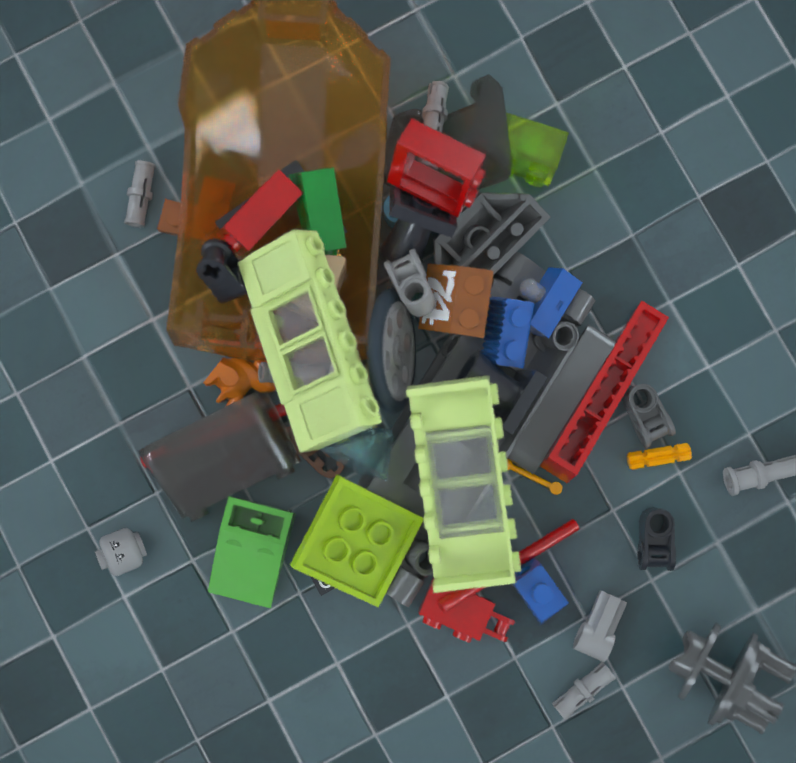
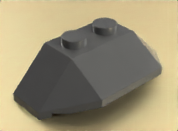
M479 192L471 208L465 206L459 217H457V229L453 237L450 238L438 234L433 239L434 264L494 271V275L551 217L528 193Z

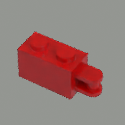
M433 576L418 611L419 615L424 616L423 623L439 630L442 625L454 629L453 636L469 643L472 638L480 641L483 633L507 642V631L510 624L514 625L515 620L493 611L495 603L478 594H474L443 613L437 601L455 590L433 592ZM490 616L498 619L494 630L486 627Z

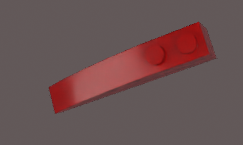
M644 301L639 303L617 337L612 351L540 464V467L565 483H568L577 476L666 324L668 316Z

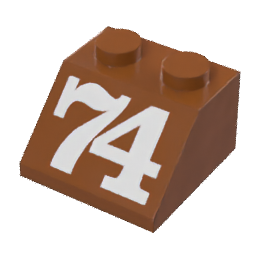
M428 263L426 278L436 302L432 312L420 317L418 329L484 338L494 271Z

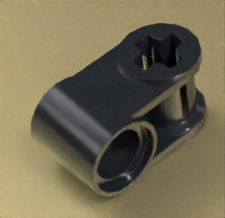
M220 239L205 241L201 247L203 258L197 265V274L210 288L215 298L224 304L247 295L238 266L240 260L231 250L230 246Z
M652 507L646 509L640 515L637 551L638 567L640 570H646L647 567H666L668 571L675 569V521L671 513L666 510ZM660 514L664 524L659 531L654 532L650 528V519L654 515Z

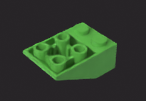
M229 496L219 531L208 592L271 609L296 513Z

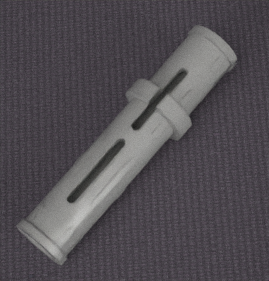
M433 81L428 86L427 104L422 110V118L424 119V125L442 133L443 124L448 116L446 100L449 86L442 81ZM419 157L418 162L437 171L436 165Z

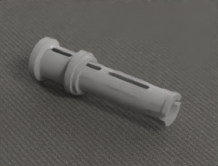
M796 455L765 463L755 460L751 461L748 466L736 469L731 467L724 468L723 478L727 491L731 496H735L742 490L754 487L763 489L768 485V482L796 476Z

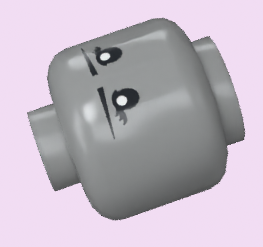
M122 528L101 537L99 541L101 549L95 551L101 569L108 568L114 576H119L139 568L143 564L142 557L147 556L138 531L133 533L129 528Z

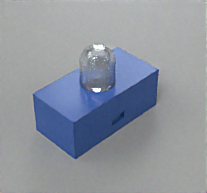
M548 267L539 283L531 278L523 280L519 287L520 293L528 299V302L534 303L530 332L536 336L549 338L583 282L564 268Z

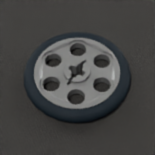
M393 288L382 291L374 304L369 324L367 350L368 368L374 396L378 405L385 412L391 414L398 413L406 406L409 400L406 389L408 386H413L416 368V337L412 315L399 297L397 290Z

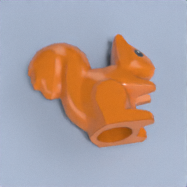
M223 357L203 382L206 386L214 384L221 390L216 400L217 403H221L226 399L229 400L224 409L228 417L234 418L245 414H256L254 407L244 397L251 388L266 394L276 390L274 383H260L258 380L259 364L261 362L267 363L266 357L264 359L257 357L253 363L244 358Z

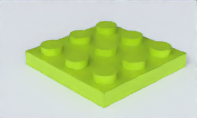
M336 475L290 565L304 574L379 608L424 518Z

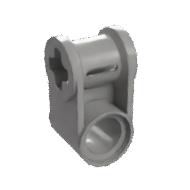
M411 249L409 255L394 262L389 260L384 262L388 275L408 311L418 317L426 316L432 312L436 302L435 296L428 283L427 274L416 250ZM416 293H424L419 300L411 301V298Z

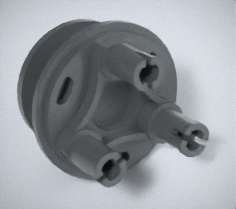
M714 624L707 638L691 630L685 632L682 639L684 655L673 659L668 665L669 671L685 679L678 698L685 699L701 671L723 683L707 724L711 726L715 723L720 724L724 718L731 721L736 719L758 731L761 735L764 733L769 721L775 724L778 719L777 716H780L784 704L755 690L756 686L753 685L757 671L762 669L789 684L796 673V664L771 652L770 648L757 641L758 635L752 633L731 669L708 656L721 629L720 624Z

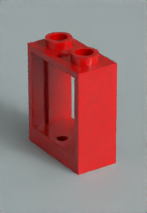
M411 119L396 144L387 182L459 217L465 206L471 208L479 192L477 189L486 173L485 170L481 169L486 155ZM415 156L464 179V183L462 184L414 160Z
M278 169L216 234L221 238L220 240L225 241L234 253L236 252L241 256L260 240L303 192Z

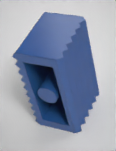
M491 297L489 299L491 304L488 305L490 310L487 312L489 317L486 319L488 323L485 325L487 329L484 332L486 336L483 338L485 342L482 344L484 349L481 352L493 364L524 368L534 303Z

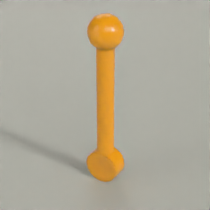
M507 458L508 470H512L549 488L550 493L554 495L562 492L563 487L559 482L551 483L514 465Z

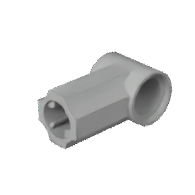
M600 590L587 621L581 624L576 634L573 649L601 662H605L614 646L616 637L614 633L627 602Z

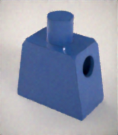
M533 558L520 566L521 572H515V583L512 585L541 625L568 605V601L541 563Z

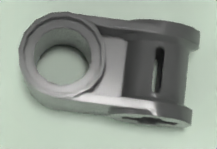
M639 384L631 386L626 390L622 399L623 405L633 423L639 441L645 448L650 447L651 442L667 434L669 436L676 434L675 426L652 386ZM637 390L644 392L647 398V402L642 408L636 406L633 401V396Z

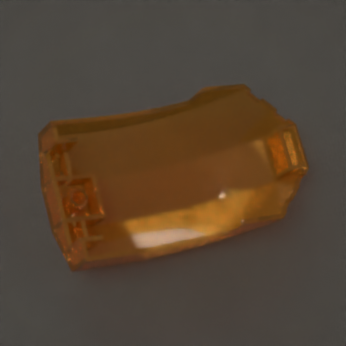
M251 0L238 11L233 9L214 23L211 31L200 39L196 36L185 46L178 108L185 128L182 193L166 331L174 346L237 359L267 361L250 311L252 306L248 294L224 304L220 303L210 288L198 276L197 265L203 258L201 255L203 243L209 239H221L216 234L220 229L215 222L250 198L278 169L281 170L297 160L305 172L334 167L343 226L347 230V233H345L346 248L337 249L338 255H336L345 257L347 266L339 297L345 306V315L351 333L356 339V347L360 359H368L369 324L377 297L391 57L383 49L379 50L368 39V34L351 17L348 18L337 7L335 0ZM295 202L248 252L241 256L236 252L234 253L240 261L293 230H302ZM285 306L273 310L274 315L282 316L285 322L284 327L279 329L283 343L319 326L318 322ZM321 338L295 351V357L289 361H296L300 364L331 362L324 338Z

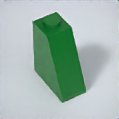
M334 167L289 174V179L303 192L295 201L302 230L317 231L318 236L323 242L325 255H338L337 249L346 248V240Z

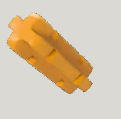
M688 443L677 444L673 448L672 446L647 449L643 453L641 451L629 452L627 454V463L629 468L633 470L644 468V465L651 467L674 463L675 460L677 462L687 461L692 458V452Z

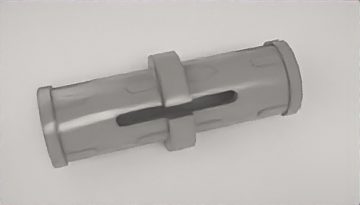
M135 161L132 186L127 189L129 202L124 220L126 225L140 228L145 227L148 201H151L153 193L150 190L156 167L151 162Z
M601 662L581 680L577 678L573 682L574 685L566 693L553 701L552 704L564 720H567L569 716L586 702L591 703L594 701V696L615 680L616 677Z

